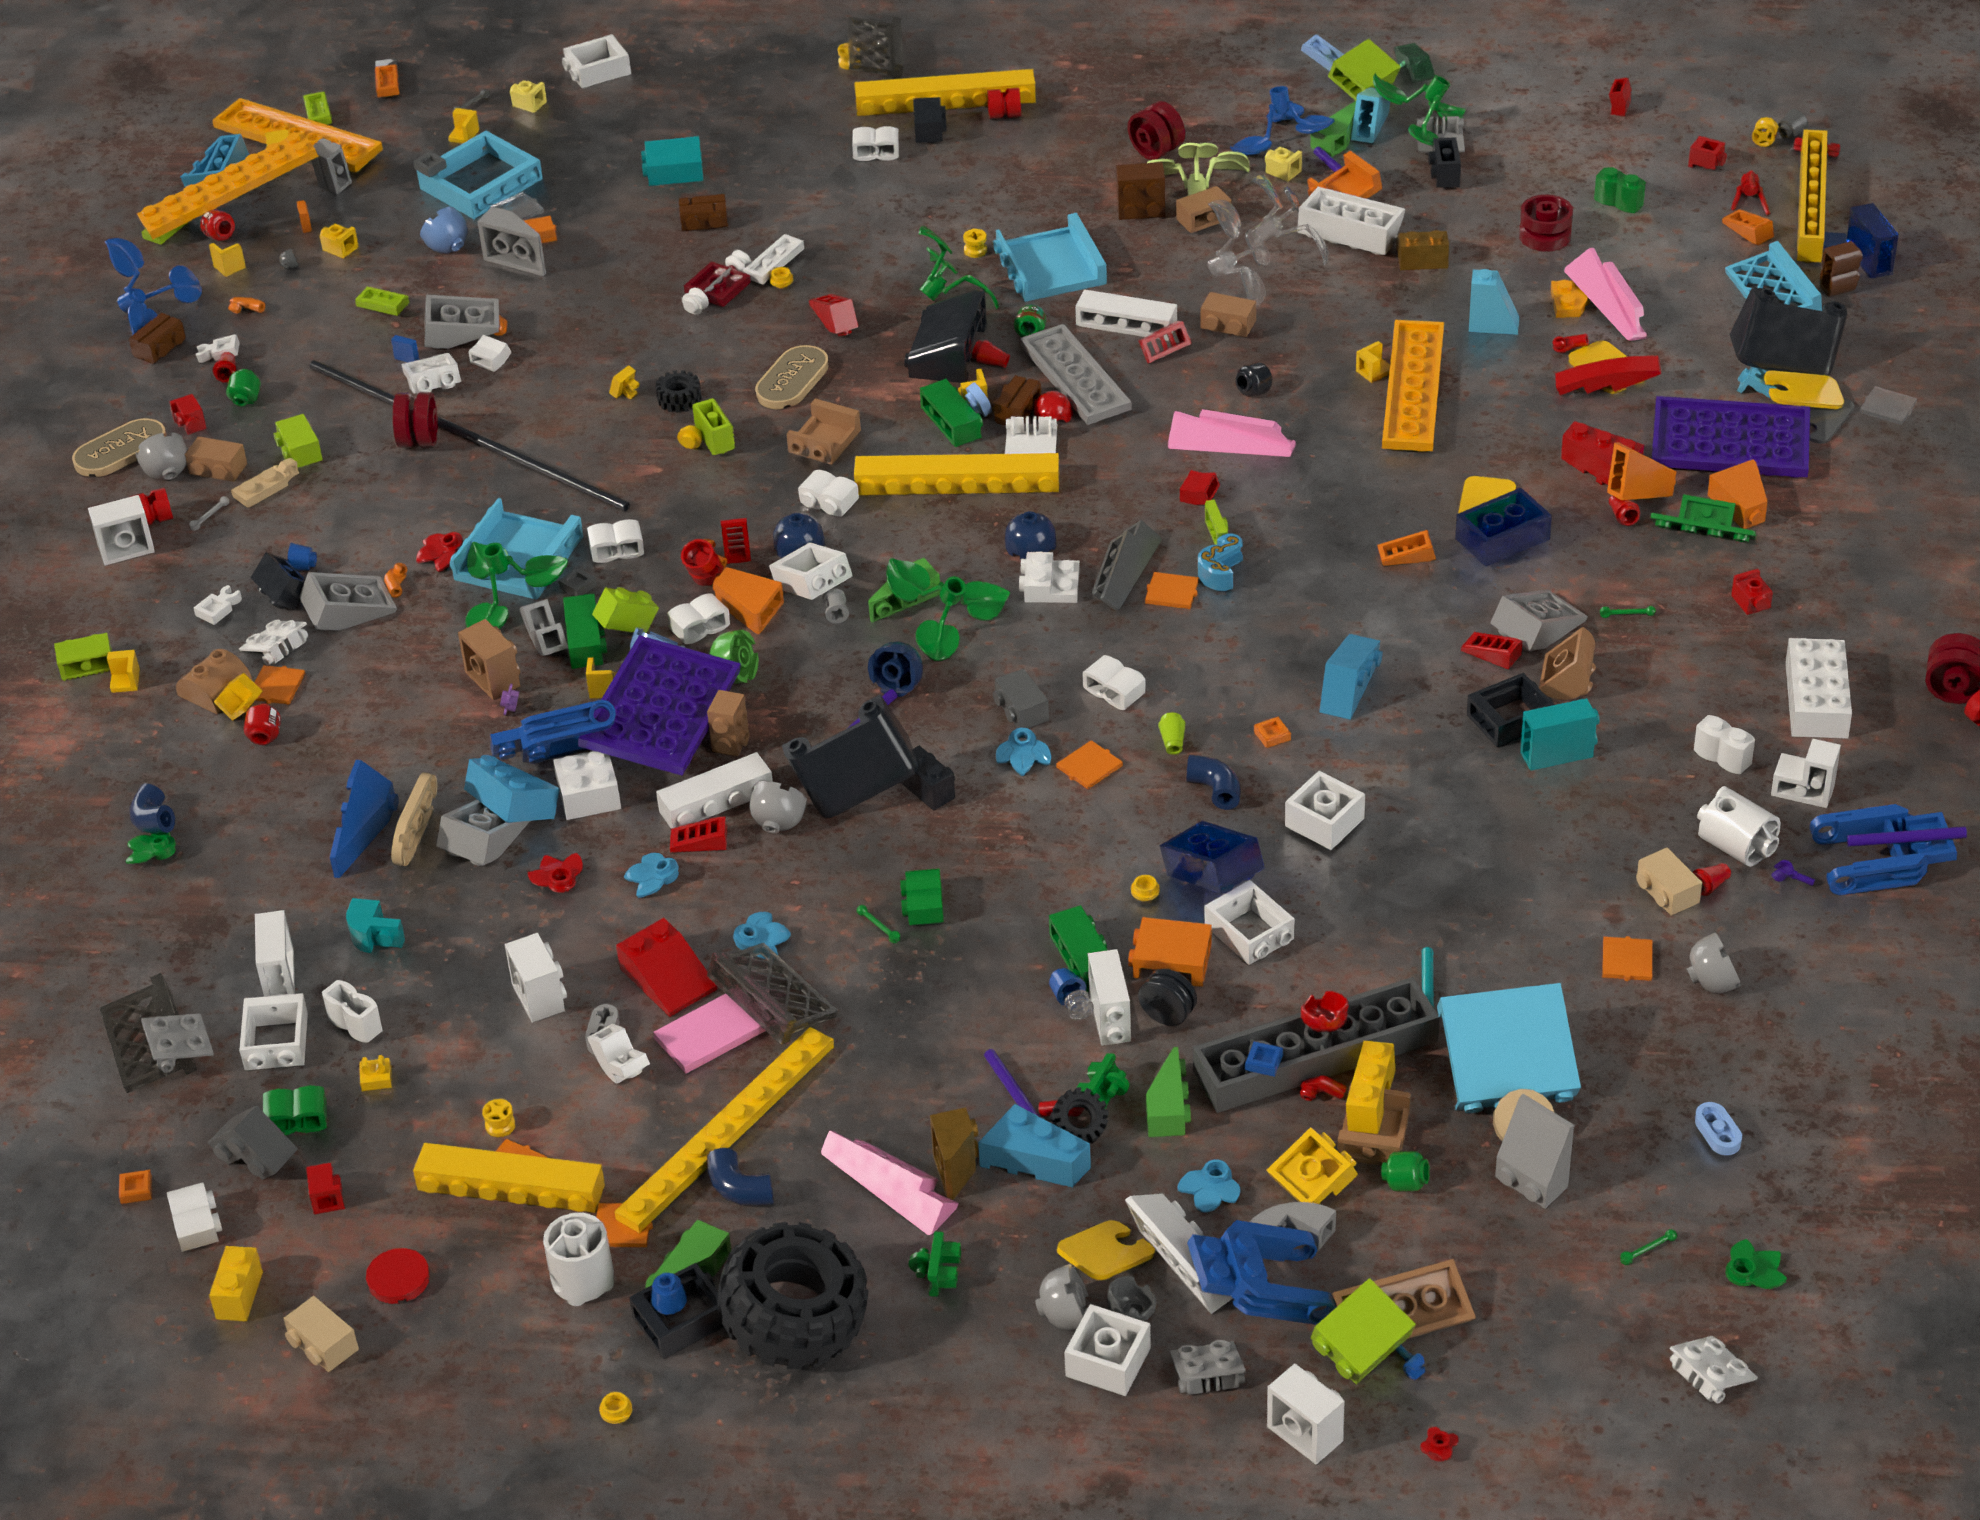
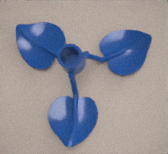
M1277 86L1269 91L1272 104L1269 105L1270 111L1267 114L1268 125L1266 135L1264 137L1250 136L1244 138L1233 147L1230 146V149L1245 155L1266 151L1272 146V142L1269 141L1272 122L1295 119L1299 123L1295 126L1296 131L1300 133H1314L1325 129L1335 122V119L1321 115H1311L1304 119L1299 118L1304 113V107L1290 101L1286 86Z
M112 238L105 241L111 262L116 271L125 277L133 276L128 286L124 288L126 293L118 297V306L123 312L128 313L132 334H135L158 316L154 310L147 309V305L144 304L146 299L169 289H174L175 297L183 303H192L200 298L202 287L198 278L190 269L181 265L175 266L170 270L169 279L172 283L146 295L141 289H132L140 275L138 269L144 265V259L140 250L132 242L125 239Z

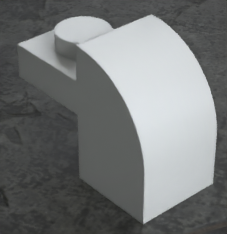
M611 1024L587 1037L600 1066L616 1084L639 1075L642 1072V1068L650 1064L646 1053L633 1049L625 1028Z

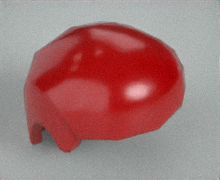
M1059 391L1046 392L1040 395L1033 404V413L1038 421L1039 417L1052 416V419H1057V421L1064 420L1069 422L1073 416L1072 406L1068 397Z
M1326 991L1320 999H1315L1313 995H1310L1306 1003L1301 1006V1018L1314 1031H1336L1344 1025L1347 1019L1348 999L1341 993Z

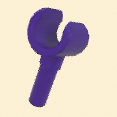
M1788 860L1778 862L1774 866L1777 870L1771 874L1772 878L1778 882H1782L1787 877L1813 886L1815 879L1795 871L1793 865Z

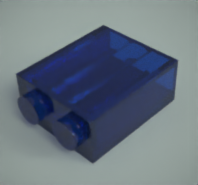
M1874 203L1851 207L1846 240L1847 242L1852 241L1861 249L1863 259L1860 266L1870 279L1892 275L1899 234Z

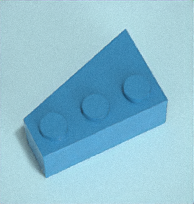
M242 135L220 136L204 152L206 155L201 162L196 160L192 164L194 169L189 174L184 173L181 176L184 187L197 184L208 175L217 174L225 170L228 165L237 164L245 160L249 152Z
M1349 634L1325 665L1320 713L1351 720L1376 667H1379L1381 664L1383 651H1379L1380 640Z
M482 755L481 758L469 759L464 786L465 791L507 823L555 818L560 788L502 762L494 756Z
M1016 1104L978 1142L980 1167L989 1169L990 1165L1006 1168L1010 1174L1017 1175L1018 1171L1035 1175L1037 1180L1074 1187L1091 1168L1090 1143Z

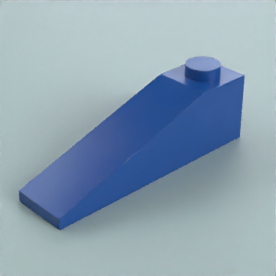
M356 760L346 786L347 790H351L348 803L343 802L341 807L342 827H337L330 854L334 878H340L388 824L393 811L397 810L399 804V797L394 792L393 783L362 760Z

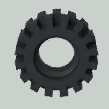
M675 370L673 374L667 372L665 377L661 375L659 380L656 381L658 405L663 410L668 409V412H672L673 409L676 410V413H680L681 409H684V412L689 411L688 407L693 409V404L699 403L702 399L700 380L697 375L693 376V373L690 371L687 374L686 370H681V373H677V370Z
M1081 1087L1075 1088L1073 1092L1070 1089L1057 1100L1052 1109L1050 1120H1053L1052 1124L1082 1140L1094 1143L1101 1136L1108 1123L1107 1117L1109 1112L1104 1109L1106 1103L1104 1100L1102 1102L1098 1100L1100 1098L1098 1093L1094 1096L1090 1094L1091 1089L1086 1088L1084 1092L1081 1091ZM1082 1107L1089 1112L1091 1122L1087 1127L1077 1128L1070 1123L1068 1113L1072 1108Z

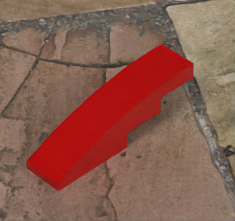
M1629 356L1579 365L1555 373L1556 389L1560 395L1584 387L1588 394L1611 385L1614 392L1661 375L1659 356Z

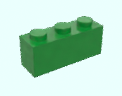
M947 379L920 388L922 410L954 447L981 438L983 421L980 414L975 413L968 400H964L959 394L958 389L955 386L953 387Z
M595 594L564 597L563 603L571 668L587 667L588 658H594L595 666L603 665L602 654L607 653L606 639L600 638L605 636V629L592 615L597 605Z
M1079 905L1049 915V933L1069 970L1085 982L1086 992H1089L1088 953L1108 950L1104 936L1102 934L1098 935L1092 916L1087 915L1082 906Z

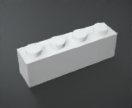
M1084 290L1076 304V326L1146 337L1177 321V304ZM1167 334L1164 335L1165 340L1169 341Z
M757 752L656 791L659 812L671 829L699 822L749 802L753 788L757 783L773 782L772 772Z

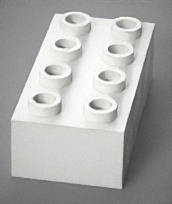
M1789 638L1786 674L1791 735L1794 737L1848 738L1852 709L1845 640Z

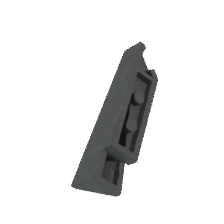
M1138 521L1124 530L1121 535L1110 541L1092 590L1094 596L1114 610L1121 608L1162 540L1144 521Z

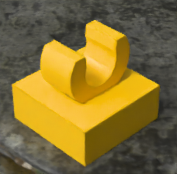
M628 365L612 378L609 393L616 399L622 394L629 399L635 397L638 394L635 389L640 386L634 379L636 370Z
M378 1055V1059L367 1061V1057H363L362 1061L359 1062L361 1090L370 1091L392 1088L390 1059L384 1058L383 1055Z

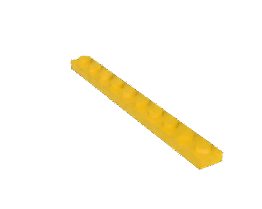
M809 1027L615 1210L616 1220L640 1233L708 1168L707 1155L718 1148H729L834 1048V1039Z

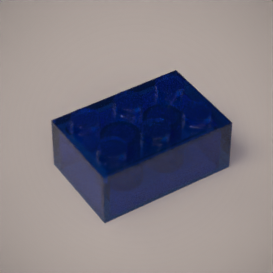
M1520 487L1457 514L1455 539L1487 567L1550 540L1552 515Z
M1200 821L1159 845L1167 876L1220 894L1231 891L1234 886L1242 881L1253 878L1257 872L1265 868L1257 837L1205 821Z

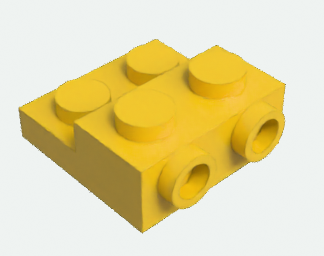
M1311 1127L1267 1169L1269 1175L1298 1202L1320 1204L1331 1192L1337 1196L1358 1175L1354 1168L1357 1164L1355 1160L1344 1150L1339 1153L1334 1148L1336 1144L1326 1133L1322 1132L1319 1135Z

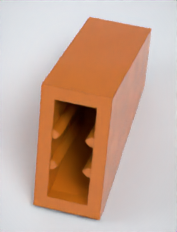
M1619 442L1614 443L1607 493L1620 500L1673 496L1676 471Z
M1754 459L1710 475L1708 496L1713 500L1736 503L1733 520L1741 528L1747 529L1765 522L1768 501L1757 463Z
M728 567L713 582L715 597L729 609L731 615L756 634H760L784 603L782 582Z

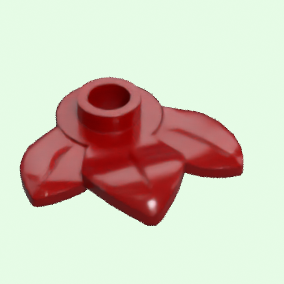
M457 532L447 534L436 533L428 536L423 540L425 546L418 551L416 562L434 561L438 572L445 570L450 566L452 555L456 554L462 546L463 537Z
M577 853L571 854L563 862L549 855H544L540 863V870L530 871L527 874L533 884L549 887L554 892L562 893L571 890L575 886L576 876L582 871L583 863Z

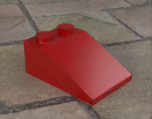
M664 917L616 944L620 970L669 1017L718 989L717 984L682 934Z

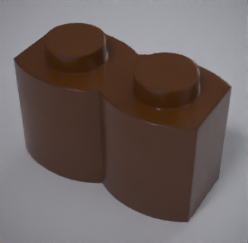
M1852 241L1824 249L1822 256L1823 268L1820 273V288L1828 297L1853 291L1857 287L1860 279L1858 269L1863 255L1861 249Z

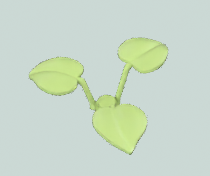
M1185 143L1179 147V156L1182 158H1194L1195 173L1191 174L1188 180L1181 164H1175L1174 160L1155 159L1147 162H1163L1164 175L1180 172L1184 182V189H1188V196L1209 188V180L1213 168L1237 169L1248 173L1250 170L1249 160L1246 155L1241 152H1223L1210 160L1206 178H1204L1203 174L1199 173V157L1208 158L1218 153V147L1212 143Z

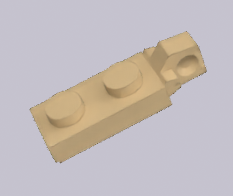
M292 458L281 461L279 465H274L264 470L257 476L232 489V496L247 508L252 507L287 487L288 481L299 474L297 462Z

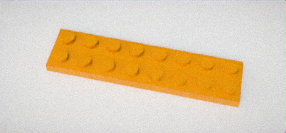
M239 98L212 120L214 128L233 134H241L244 138L267 144L265 132L285 129L288 130L289 135L302 131L312 145L320 139H327L331 143L334 142L342 146L348 170L352 172L360 170L383 150L382 142L242 98Z
M302 131L292 133L286 139L278 143H272L258 153L248 155L245 160L237 164H230L225 170L217 174L208 175L203 181L188 185L183 191L175 195H168L163 201L155 205L146 206L137 215L151 238L155 239L318 157V154Z
M1395 320L1382 449L1416 450L1419 452L1433 451L1444 322Z

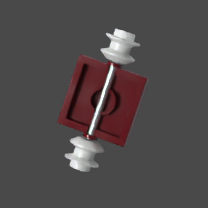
M735 250L732 255L726 258V266L712 261L684 285L685 295L682 297V302L685 310L698 315L702 312V309L708 307L709 302L721 307L730 302L751 283L750 275L743 273V269L751 263L749 255L741 250Z

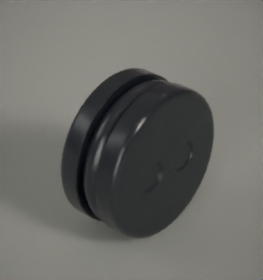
M1157 969L1152 972L1138 992V999L1145 1013L1156 1022L1167 1026L1182 1024L1197 1004V994L1190 981L1180 973L1170 969Z

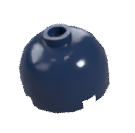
M1027 511L1017 514L1006 527L1005 548L1011 556H1013V553L1020 555V560L1026 559L1027 552H1049L1052 548L1055 550V527L1050 519L1042 513Z
M793 513L783 517L778 521L773 532L774 549L781 559L808 543L825 547L822 526L813 516L808 514Z
M899 641L889 642L878 648L871 655L868 661V673L872 683L876 682L882 688L879 691L883 694L892 689L896 692L897 697H902L918 685L923 674V662L917 650L911 645Z

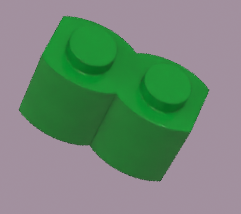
M1604 167L1596 175L1594 199L1601 204L1615 206L1621 211L1636 213L1644 205L1646 181L1634 174L1625 175L1614 167Z
M940 868L905 871L906 880H900L902 897H907V899L901 900L902 916L908 917L909 925L944 922Z
M307 1085L295 1090L275 1089L263 1093V1112L285 1135L296 1131L302 1133L317 1132L327 1128V1101L324 1087Z

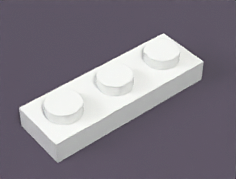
M784 234L744 268L743 273L749 274L750 280L764 284L769 280L773 269L784 267L804 249V241Z

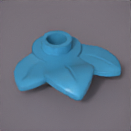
M1017 728L1010 733L1009 740L1000 744L997 748L996 762H1010L1014 770L1020 776H1024L1031 769L1034 762L1050 765L1051 753L1049 747L1044 742L1036 739L1033 731L1028 728ZM1019 738H1025V739H1027V740H1025V741H1020V740H1018V739H1019Z
M650 853L642 857V863L631 866L625 873L624 878L627 881L639 883L636 896L641 898L659 891L663 885L675 881L679 875V866L673 858H664L660 853Z
M758 912L750 915L746 924H741L735 928L733 939L736 946L743 951H752L757 957L762 959H777L778 952L775 946L788 940L791 933L784 925L772 922L773 917L771 913Z
M1219 1159L1208 1161L1202 1170L1189 1171L1178 1183L1179 1192L1194 1195L1195 1207L1200 1212L1215 1210L1222 1200L1228 1203H1236L1240 1196V1186L1232 1179L1231 1169L1224 1161Z

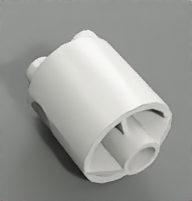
M1726 786L1721 787L1709 805L1704 804L1697 814V818L1701 820L1698 835L1749 867L1757 865L1763 859L1770 857L1778 847V835L1781 827L1780 819Z
M570 1213L553 1221L544 1233L543 1244L554 1291L572 1306H580L610 1291L614 1286V1270L607 1231L603 1222L596 1216L587 1213Z

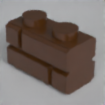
M725 194L679 198L682 231L728 227Z
M161 312L129 338L132 355L138 359H144L151 364L156 363L161 357H165L169 351L184 341L186 335L183 323L180 319L170 317V315Z
M1015 375L1009 384H1005L1001 396L995 398L992 404V412H994L996 423L1006 426V419H1011V416L1024 417L1025 424L1026 416L1030 417L1033 413L1035 400L1042 395L1040 381L1030 378L1027 380L1025 377Z

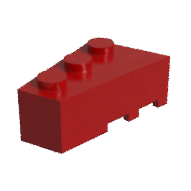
M1574 421L1563 434L1561 459L1584 474L1589 472L1596 477V482L1600 485H1608L1614 443L1619 442L1641 454L1644 452V444Z

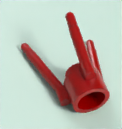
M1751 170L1741 177V185L1736 188L1737 192L1731 210L1734 211L1736 209L1741 194L1744 193L1747 196L1758 194L1765 214L1770 215V210L1763 194V187L1760 186L1759 176Z

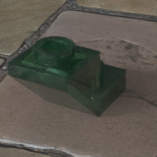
M1416 43L1393 48L1397 62L1401 66L1400 69L1408 68L1412 83L1434 78L1435 73L1429 55Z

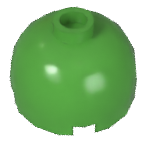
M745 630L729 631L722 633L713 641L709 655L741 663L740 672L733 684L747 683V680H753L757 673L759 657L758 653H753L752 645L756 643L749 632Z

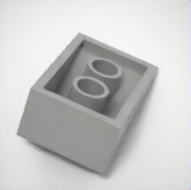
M492 206L477 221L485 261L541 276L546 274L540 234L514 212Z
M426 295L425 347L435 349L452 348L479 339L482 335L488 336L499 332V299Z
M308 572L299 596L315 629L323 631L343 630L395 613L397 610L380 576Z
M1550 590L1503 595L1490 624L1499 629L1498 632L1501 635L1522 640V649L1532 652L1533 650L1547 648L1584 623L1588 616Z
M475 800L441 816L436 847L446 850L449 855L462 856L469 859L472 864L483 866L498 859L530 821L507 823L480 801Z
M1522 1094L1518 1099L1497 1155L1495 1177L1504 1185L1510 1186L1523 1194L1529 1201L1547 1208L1568 1188L1574 1125L1527 1095Z

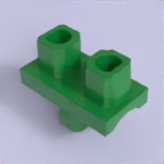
M1107 1053L1102 1062H1091L1087 1073L1090 1083H1079L1077 1088L1081 1087L1083 1092L1086 1088L1091 1089L1090 1094L1093 1096L1098 1093L1100 1095L1098 1100L1100 1102L1104 1100L1106 1107L1112 1097L1126 1094L1130 1087L1128 1080L1125 1078L1126 1072L1117 1067L1115 1063L1116 1056L1113 1053Z
M934 1231L931 1254H929L927 1248H921L919 1252L913 1253L909 1257L908 1266L916 1273V1277L924 1278L925 1274H928L927 1277L930 1281L929 1296L939 1297L940 1288H957L958 1267L943 1266V1264H960L961 1243L944 1241V1232Z

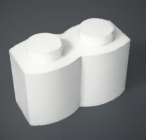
M889 126L877 129L859 127L853 130V159L869 161L877 158L888 161L899 158V134L897 128Z
M814 470L798 487L799 498L802 504L809 508L822 509L827 514L834 516H843L859 499L858 486L854 481L845 477H835L823 470Z
M622 520L614 524L599 523L587 528L593 562L605 563L617 558L630 559L644 554L643 539L639 521Z
M713 594L701 595L690 604L678 605L667 613L669 629L684 644L698 642L707 634L718 633L730 625L729 609Z
M1103 655L1083 672V687L1092 695L1104 698L1110 705L1120 710H1125L1145 694V678L1139 671L1124 667L1118 659Z
M1707 715L1697 724L1694 751L1704 759L1717 762L1723 769L1729 772L1741 774L1752 764L1755 739L1748 732L1731 727L1725 720Z
M336 980L322 991L329 1021L339 1028L348 1029L349 1034L354 1039L368 1043L383 1031L377 1004L371 997L357 993L351 984L341 980Z
M204 1182L167 1192L182 1252L219 1242L217 1232L222 1231V1226L218 1213L212 1214L211 1209L217 1208L213 1191H206Z

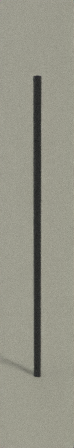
M316 360L311 361L310 368L393 406L395 396ZM438 416V427L622 511L626 512L630 508V503Z

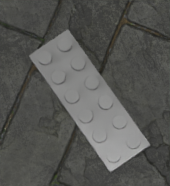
M1064 324L1020 338L1022 349L1056 389L1068 397L1073 409L1087 425L1132 410L1130 399Z

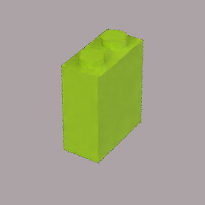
M1368 38L1336 59L1332 64L1328 77L1356 101L1357 94L1369 87L1375 88L1373 84V75L1375 73L1380 79L1392 84L1401 66Z
M1369 1278L1314 1327L1311 1339L1315 1349L1323 1356L1328 1355L1336 1364L1337 1371L1345 1379H1351L1357 1385L1411 1336L1416 1324Z

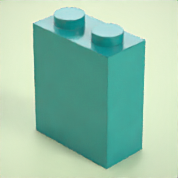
M699 136L645 141V151H641L643 177H648L649 186L704 181Z
M1585 698L1524 711L1520 753L1530 771L1592 758L1594 756V746L1598 743L1596 725L1599 724L1600 719L1597 709L1592 708L1588 699Z

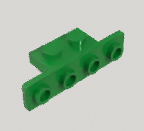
M1683 494L1679 517L1651 513L1650 516L1651 521L1655 522L1656 527L1671 529V525L1682 527L1681 531L1696 534L1697 530L1706 531L1708 536L1723 538V535L1734 536L1733 540L1749 543L1750 539L1756 540L1757 536L1754 530L1732 527L1736 503Z

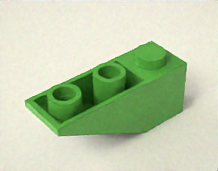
M1356 101L1330 116L1329 118L1335 119V122L1321 131L1310 134L1312 149L1321 147L1331 157L1347 149L1352 136Z
M925 558L914 561V563L919 564L929 573L930 585L928 589L940 583L939 573ZM886 582L868 600L870 621L873 623L939 596L940 590L927 596L919 594L915 601L906 602L897 598L891 592L888 582Z
M1173 1047L1146 1093L1148 1137L1185 1135V1123L1191 1122L1190 1104H1184V1100H1188V1082L1181 1080V1077H1186L1185 1059H1179L1178 1047Z
M697 1220L690 1230L687 1229L683 1233L675 1249L667 1253L663 1264L657 1272L649 1276L645 1288L651 1286L654 1279L660 1274H674L694 1263L699 1266L703 1273L707 1271L711 1277L716 1275L732 1251L729 1233Z

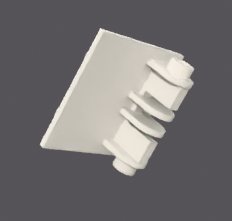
M1011 416V419H1006L1005 454L1056 453L1057 419H1052V416L1039 417V424H1037L1036 416H1034L1033 424H1029V416H1026V424H1024V417Z
M274 620L265 626L266 630L247 638V643L240 647L239 650L262 652L264 654L262 657L263 662L266 665H274L284 656H287L289 652L294 651L306 642L308 633L302 627L307 625V623L295 622L294 620Z
M1713 1336L1674 1345L1670 1348L1674 1352L1670 1358V1361L1673 1363L1672 1367L1686 1378L1689 1383L1693 1382V1387L1700 1389L1699 1392L1710 1402L1720 1403L1726 1396L1723 1392L1725 1388L1751 1382L1758 1378L1748 1369L1745 1362L1737 1359L1725 1348L1723 1342Z

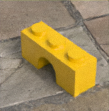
M1373 1041L1363 1042L1346 1102L1348 1131L1371 1134L1379 1133L1384 1115L1385 1089H1391L1396 1070L1394 1044Z

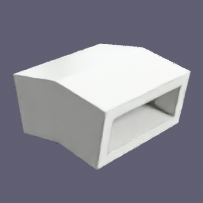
M482 335L477 344L468 351L470 363L493 372L500 368L512 353L507 343Z

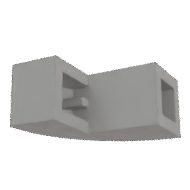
M548 599L519 608L529 636L540 655L544 656L568 648L561 623L555 624Z
M1291 1202L1266 1209L1255 1216L1250 1222L1308 1231L1313 1235L1317 1251H1319L1336 1231V1210L1316 1203Z

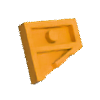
M1551 281V294L1556 318L1581 317L1585 306H1588L1591 300L1573 281Z

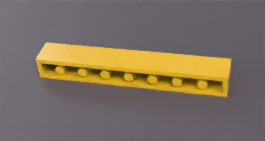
M1033 69L855 82L857 116L914 112L913 98L940 97L941 106H945L946 109L988 106L987 90L1000 89L1002 92H1005L1007 88L1017 87L1020 90L1021 104L1036 103Z
M1804 129L1800 160L1797 261H1804L1806 263L1821 262L1827 164V131Z
M1059 453L856 456L854 482L858 486L859 495L1059 492Z

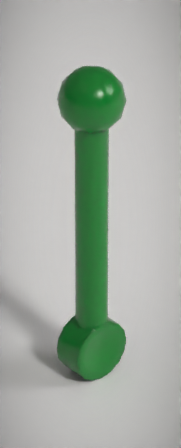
M1648 606L1643 609H1610L1609 607H1602L1600 609V616L1602 618L1621 614H1647L1648 616H1653L1656 613L1654 606Z
M865 905L857 907V914L865 916L889 936L891 943H898L900 941V933L898 931H891L868 912Z
M1668 1229L1664 1236L1633 1252L1625 1251L1621 1253L1620 1262L1623 1265L1632 1264L1633 1258L1666 1241H1675L1678 1236L1677 1232L1674 1229Z

